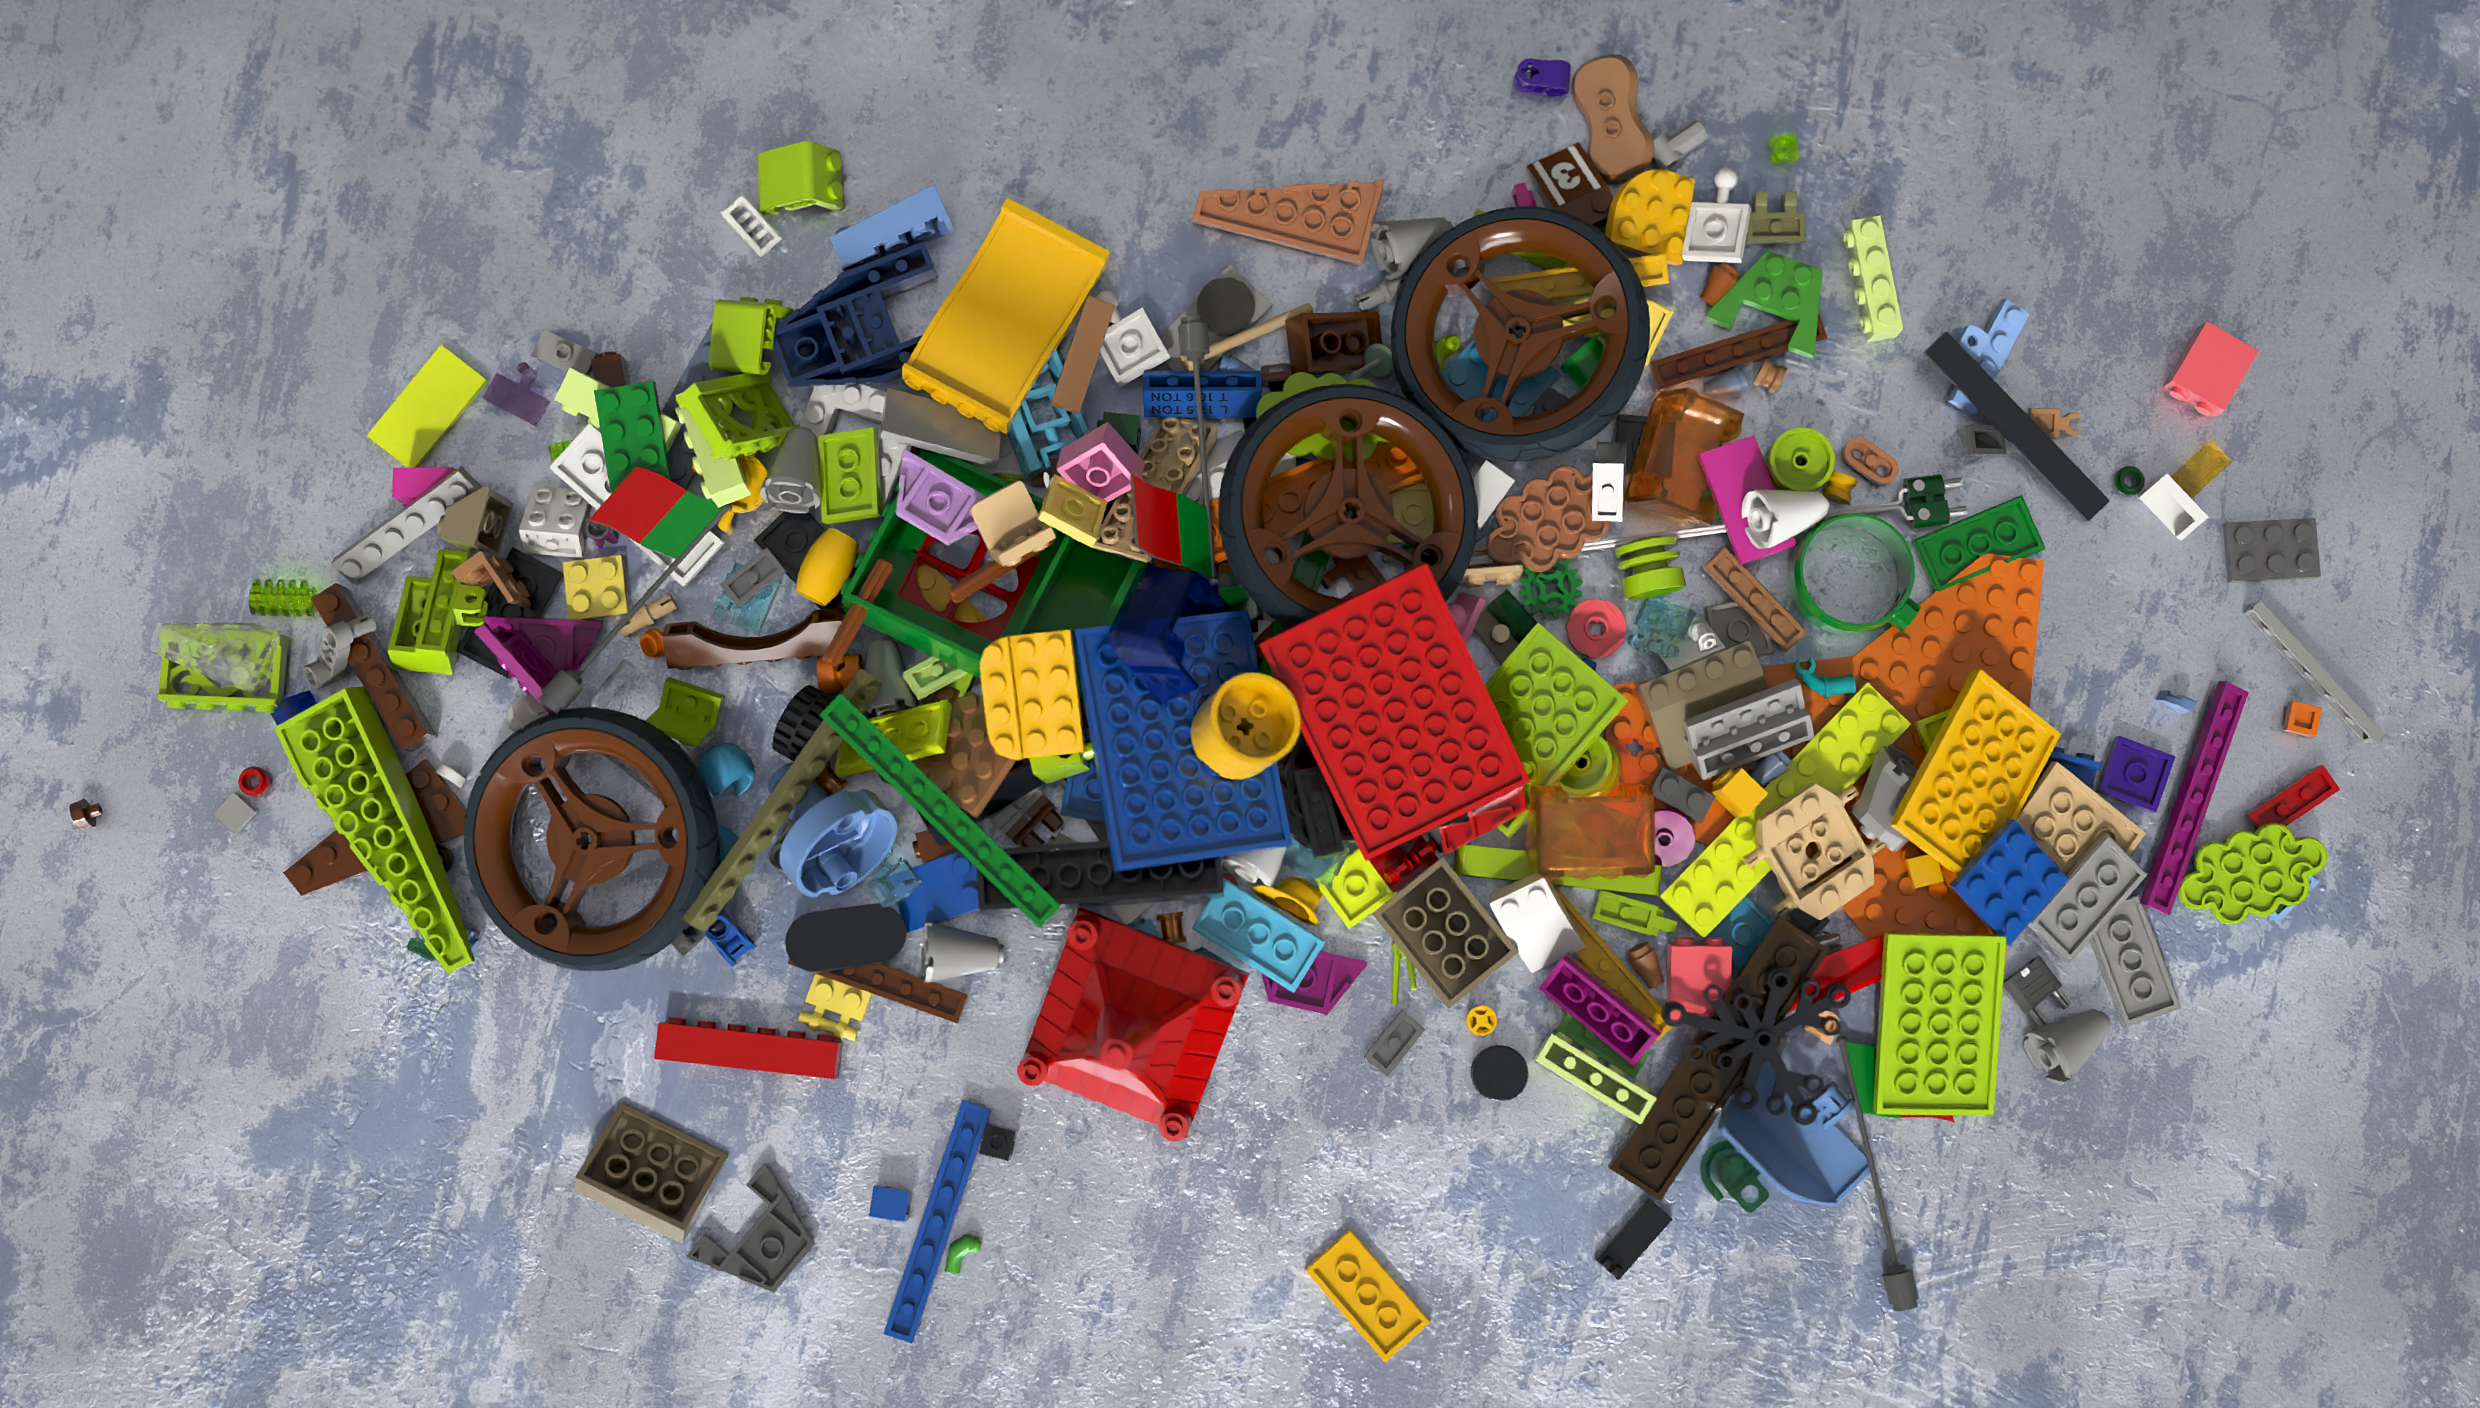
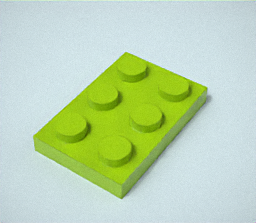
M870 427L819 435L818 453L822 522L827 525L882 516L878 430Z

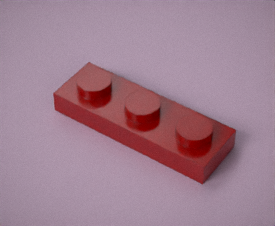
M2318 765L2246 814L2256 830L2259 826L2269 822H2276L2287 826L2335 794L2340 788L2323 765Z

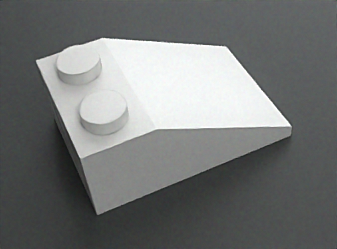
M1544 868L1490 894L1489 904L1507 937L1518 949L1520 957L1531 973L1561 960L1568 952L1573 954L1585 948L1584 942Z

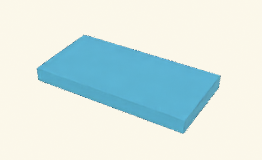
M1223 878L1224 897L1210 898L1192 929L1294 993L1326 941Z

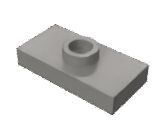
M543 329L531 356L565 372H568L569 368H573L590 375L592 371L591 359L598 358L599 354Z

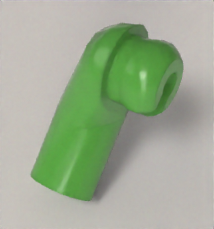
M965 1234L952 1242L948 1250L944 1271L959 1274L962 1257L970 1252L977 1253L980 1250V1238L971 1234Z

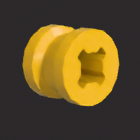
M1833 471L1828 479V486L1823 489L1822 495L1832 502L1849 505L1852 499L1850 496L1851 490L1856 487L1858 481L1849 475Z
M1478 1005L1468 1011L1465 1023L1470 1032L1475 1035L1484 1036L1494 1031L1497 1025V1017L1491 1008Z

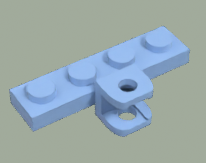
M2002 299L1985 331L1970 325L1965 328H1955L1950 335L1955 340L1959 338L1958 343L1995 380L2029 313L2010 300ZM1954 387L1947 401L1969 416L1976 415L1978 409Z

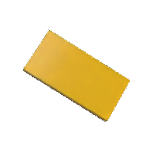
M1350 1228L1304 1269L1385 1363L1431 1322Z

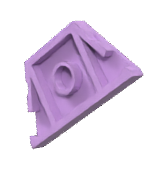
M904 449L902 452L896 515L946 545H950L978 529L969 508L973 503L986 496Z

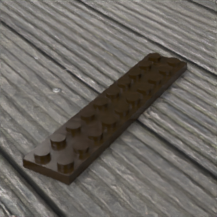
M1777 915L1723 994L1722 999L1737 1025L1749 1028L1742 1013L1733 1006L1732 999L1736 993L1745 992L1752 998V1008L1761 1022L1770 987L1766 983L1767 972L1776 966L1783 967L1789 971L1792 976V985L1782 994L1774 1022L1776 1024L1784 1019L1801 994L1799 989L1800 983L1805 979H1811L1830 949ZM1783 975L1775 979L1776 985L1781 986L1785 983ZM1740 997L1737 1001L1739 1007H1744L1747 1004L1746 997ZM1713 1009L1709 1017L1720 1020L1716 1011ZM1700 1029L1691 1043H1699L1716 1032ZM1762 1034L1758 1038L1760 1044H1765L1768 1041L1767 1034ZM1734 1037L1706 1053L1705 1059L1701 1062L1691 1061L1685 1051L1655 1095L1657 1099L1642 1124L1637 1123L1608 1165L1609 1168L1661 1201L1732 1096L1733 1089L1740 1084L1746 1075L1752 1052L1737 1060L1735 1066L1730 1070H1722L1716 1064V1055L1720 1051H1728L1746 1040ZM1699 1047L1693 1048L1691 1051L1692 1057H1698L1701 1054V1048ZM1723 1056L1720 1060L1721 1065H1728L1731 1061L1730 1056Z

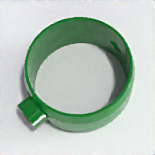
M1845 513L1830 517L1816 525L1813 529L1810 528L1792 554L1789 565V587L1792 598L1799 611L1807 620L1827 632L1847 636L1860 635L1871 632L1887 622L1902 632L1921 609L1919 604L1909 598L1915 576L1911 550L1898 530L1878 517L1861 513ZM1833 527L1859 528L1877 537L1890 551L1898 572V588L1891 607L1880 620L1864 624L1843 622L1826 614L1813 601L1805 585L1803 562L1806 550L1817 533Z

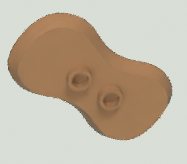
M1618 54L1602 55L1584 63L1574 74L1571 87L1575 104L1583 113L1588 124L1589 142L1587 155L1606 182L1624 181L1642 173L1648 168L1654 155L1652 136L1641 121L1636 107L1638 87L1636 69L1628 58Z

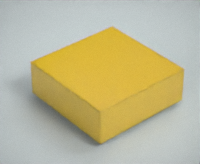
M1929 854L1905 860L1912 889L1944 882L1939 862Z

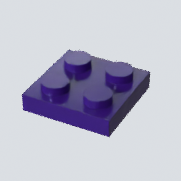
M2116 736L2096 792L2142 810L2156 813L2176 756L2122 736Z

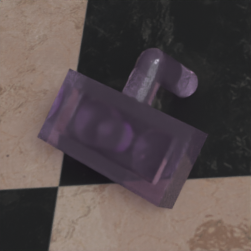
M521 362L517 367L518 371L523 375L519 384L496 373L483 399L537 427L550 401L529 390L537 377L536 371L526 362Z

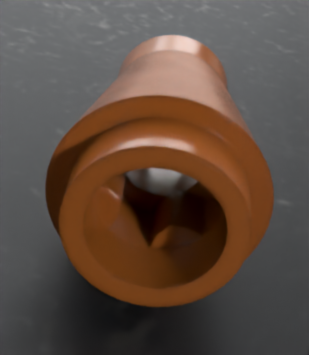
M1719 262L1717 266L1713 265L1699 298L1713 307L1738 282L1736 278L1739 272L1724 262Z

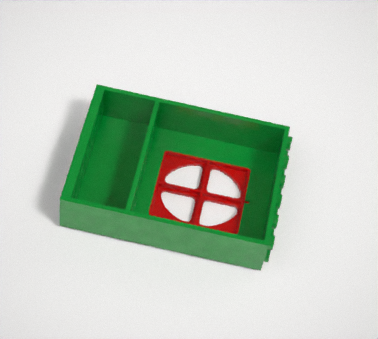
M922 449L921 452L915 451L914 455L984 496H988L1011 484L949 455ZM899 482L896 487L897 493H899ZM1028 492L1038 514H1040L1044 499ZM897 494L894 502L889 501L886 504L882 513L884 520L880 528L875 526L868 540V543L871 544L867 552H861L854 566L857 570L852 579L849 577L846 579L840 593L843 595L842 603L844 604L845 615H847L852 604H859L869 611L863 624L981 679L980 662L984 650L993 642L1003 637L1072 629L1073 632L1075 629L1121 624L1149 570L1150 562L1092 548L1051 527L1056 536L1053 539L1054 543L1015 568L1018 576V586L1015 591L1009 592L992 583L980 589V591L1004 601L1007 604L1006 610L999 616L983 622L958 621L954 615L961 602L956 604L950 599L943 611H937L925 600L917 583L916 573L920 565H927L955 578L959 582L979 569L988 552L987 546L978 529L967 534L977 536L980 539V543L965 569H960L930 555L928 549L938 539L896 515ZM877 560H887L894 567L874 604L857 597ZM1074 648L1079 699L1081 705L1084 698Z

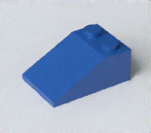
M961 852L950 854L889 876L907 933L922 929L925 922L939 924L979 911L977 869Z

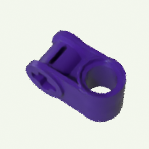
M1525 59L1518 65L1513 79L1514 86L1519 92L1525 94H1541L1551 97L1567 96L1570 90L1571 64L1563 60ZM1525 73H1529L1531 79H1527V74Z

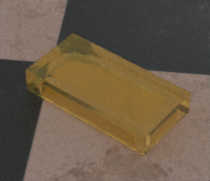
M2211 440L2178 469L2171 478L2192 499L2232 461Z

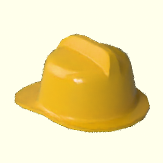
M1290 877L1284 879L1275 888L1264 885L1254 887V892L1264 901L1289 912L1306 924H1318L1315 911L1323 894L1307 880L1300 877Z

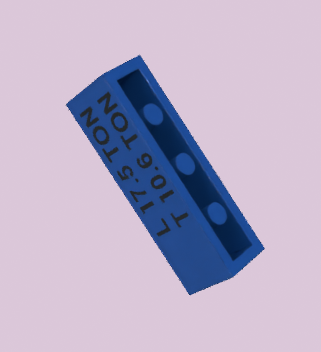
M1144 371V417H1197L1194 371ZM1199 371L1203 417H1256V407L1262 398V371Z

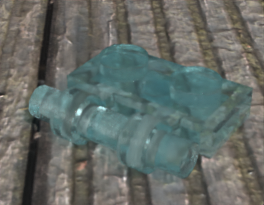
M735 562L732 572L727 573L725 580L744 565ZM776 580L741 609L732 602V599L723 590L721 597H717L714 605L717 607L712 617L723 621L727 611L733 612L734 614L730 621L731 625L759 636L782 581Z
M1645 598L1633 622L1640 630L1637 636L1630 635L1627 643L1629 646L1635 647V650L1638 652L1648 653L1650 651L1654 652L1658 657L1668 658L1670 656L1675 658L1679 655L1680 649L1678 646L1672 645L1674 638L1684 640L1696 613L1688 607ZM1654 633L1660 634L1657 641L1652 640Z

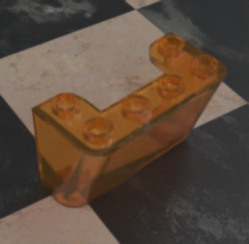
M1619 784V790L1623 796L1567 797L1561 785L1531 786L1526 854L1536 872L1546 880H1558L1560 877H1573L1584 880L1590 876L1615 879L1626 875L1645 878L1649 874L1654 873V790L1650 784Z

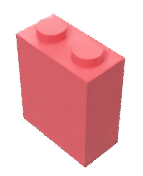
M2206 321L2196 329L2163 387L2169 390L2170 395L2175 399L2188 401L2195 405V409L2199 413L2215 417L2226 409L2259 351Z
M1677 937L1675 942H1667L1666 1003L1677 1001L1685 1007L1687 1012L1709 1017L1714 1008L1704 998L1703 990L1709 984H1716L1724 994L1731 984L1732 946L1727 942H1723V938L1718 937L1705 938V942H1693V938ZM1711 989L1708 992V998L1714 999L1718 995L1717 989ZM1678 1010L1670 1013V1019H1678L1680 1017V1011Z

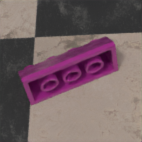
M1569 952L1561 958L1539 987L1543 993L1632 1066L1639 1061L1663 1031L1651 1018L1647 1017L1631 1004L1628 999L1620 995L1606 981L1598 977Z

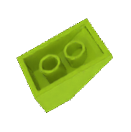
M406 576L388 646L392 667L398 670L453 675L458 656L456 651L460 644L462 625H457L455 620L447 658L416 655L414 648L432 578Z

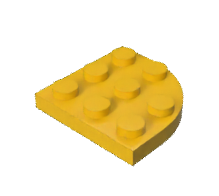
M1661 169L1649 170L1635 175L1627 183L1622 184L1615 193L1609 208L1605 235L1621 249L1643 256L1666 253L1667 264L1673 266L1681 265L1695 179Z

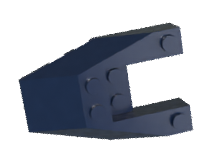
M924 242L840 273L837 279L823 290H819L812 296L813 298L799 310L793 311L775 326L773 346L789 387L884 383L902 378V367L904 363L908 362L922 335L900 343L883 298L938 278Z

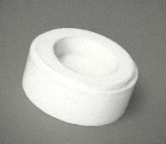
M441 763L435 771L459 788L467 780L464 775L445 763Z

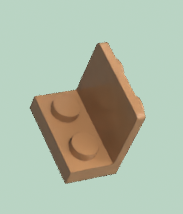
M479 551L451 571L457 581L469 585L484 587L494 580L510 604L523 608L531 606L527 598L530 596L528 590L520 581H515L511 575L514 570L504 557L500 558L495 554Z

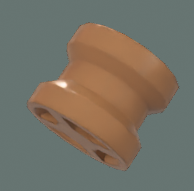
M1766 357L1755 376L1753 384L1756 386L1763 385L1767 387L1768 392L1774 394L1788 368L1783 365L1776 366L1772 363L1771 359Z

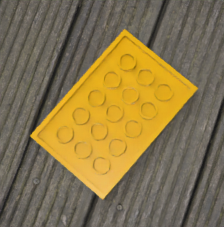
M1973 669L1889 825L1957 876L2008 817L2017 819L2061 733L1984 671Z

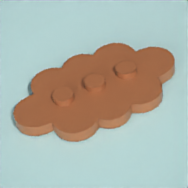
M1561 465L1550 472L1547 480L1541 478L1529 480L1524 485L1521 495H1509L1503 498L1496 508V521L1499 527L1490 533L1486 543V551L1489 558L1500 566H1510L1521 561L1527 569L1542 573L1550 570L1558 558L1571 559L1579 555L1584 542L1594 543L1601 540L1609 529L1610 521H1592L1593 473L1584 477L1578 468L1571 465Z

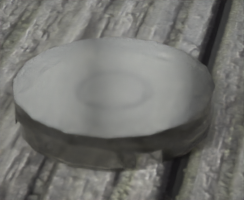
M1226 277L1210 281L1202 288L1197 298V314L1204 317V322L1208 324V331L1215 335L1230 337L1244 331L1254 317L1255 301L1252 292L1243 282L1235 278Z

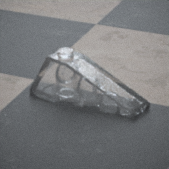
M157 622L149 651L223 684L255 693L267 685L281 631L254 622Z

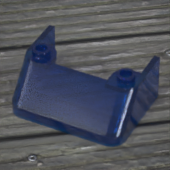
M1150 564L1137 571L1109 629V644L1154 697L1163 704L1197 690L1199 687L1195 679L1181 665L1185 646L1182 639L1173 631L1180 613L1184 617L1231 612L1232 609L1202 575Z

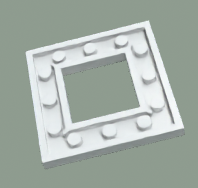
M862 384L815 386L800 427L810 429L816 435L818 443L819 435L831 434L840 410L882 423L886 392ZM880 438L879 441L882 513L886 504L892 500L900 479L902 452L904 449L910 452L912 447L884 438Z

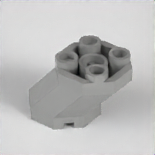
M1891 744L1888 747L1884 746L1875 755L1861 798L1853 805L1852 813L1863 824L1860 829L1868 838L1872 840L1877 838L1891 851L1897 852L1909 839L1890 826L1889 823L1913 781L1917 769L1912 765L1915 760L1909 754Z

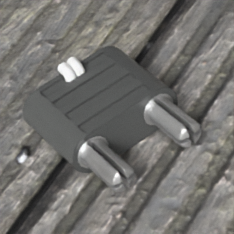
M2040 956L2033 958L2003 981V987L2023 1013H2029L2038 1027H2042L2047 1023V1019L2037 1008V1005L2047 997L2052 995L2062 1009H2066L2067 1006L2071 1005L2069 999L2060 989L2062 984Z

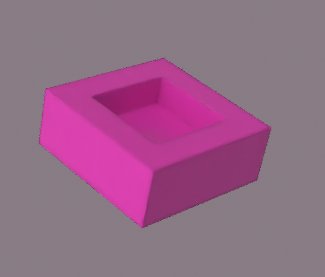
M1525 182L1513 186L1511 194L1515 207H1536L1533 191L1527 190Z

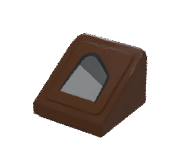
M1289 363L1261 366L1262 386L1264 388L1282 386L1292 375Z

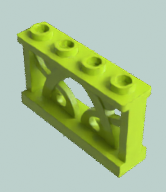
M769 372L765 375L745 373L695 382L676 398L681 409L687 408L713 450L711 456L714 460L722 458L731 460L740 454L750 456L758 450L767 452L776 446L781 448L788 432L800 427L799 424H794L769 382L773 379ZM732 401L744 411L752 413L751 429L729 416L732 411ZM726 433L730 435L731 439L727 438Z
M162 629L161 641H163L157 700L166 702L167 708L185 709L186 704H196V709L215 710V705H226V710L244 711L245 706L256 707L255 711L268 713H273L274 707L284 708L287 650L290 649L291 637L277 633ZM177 644H180L185 664L175 667ZM223 646H227L233 662L239 667L244 668L245 671L233 682L220 688L207 677L202 667L214 663L220 656ZM208 647L210 649V656L202 661H198L197 658L204 657L200 653L201 649ZM274 648L271 672L262 667L268 658L270 649ZM241 650H249V655L246 659L252 660L250 664L243 662L239 658ZM189 670L191 675L185 676L180 684L189 682L191 688L186 693H179L174 688V679L179 673ZM258 673L267 676L271 682L270 691L261 697L253 693L256 685L264 688L263 682L255 678ZM201 688H203L207 693H209L212 696L197 695L200 693ZM243 690V694L246 698L232 696L236 695L237 693Z

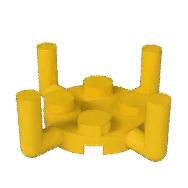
M757 452L750 456L739 455L752 495L731 502V512L727 511L720 518L718 527L727 535H732L735 532V526L731 523L734 513L755 511L764 502L760 495V490L768 471L755 457ZM693 464V473L696 474L700 479L704 480L703 474H698Z

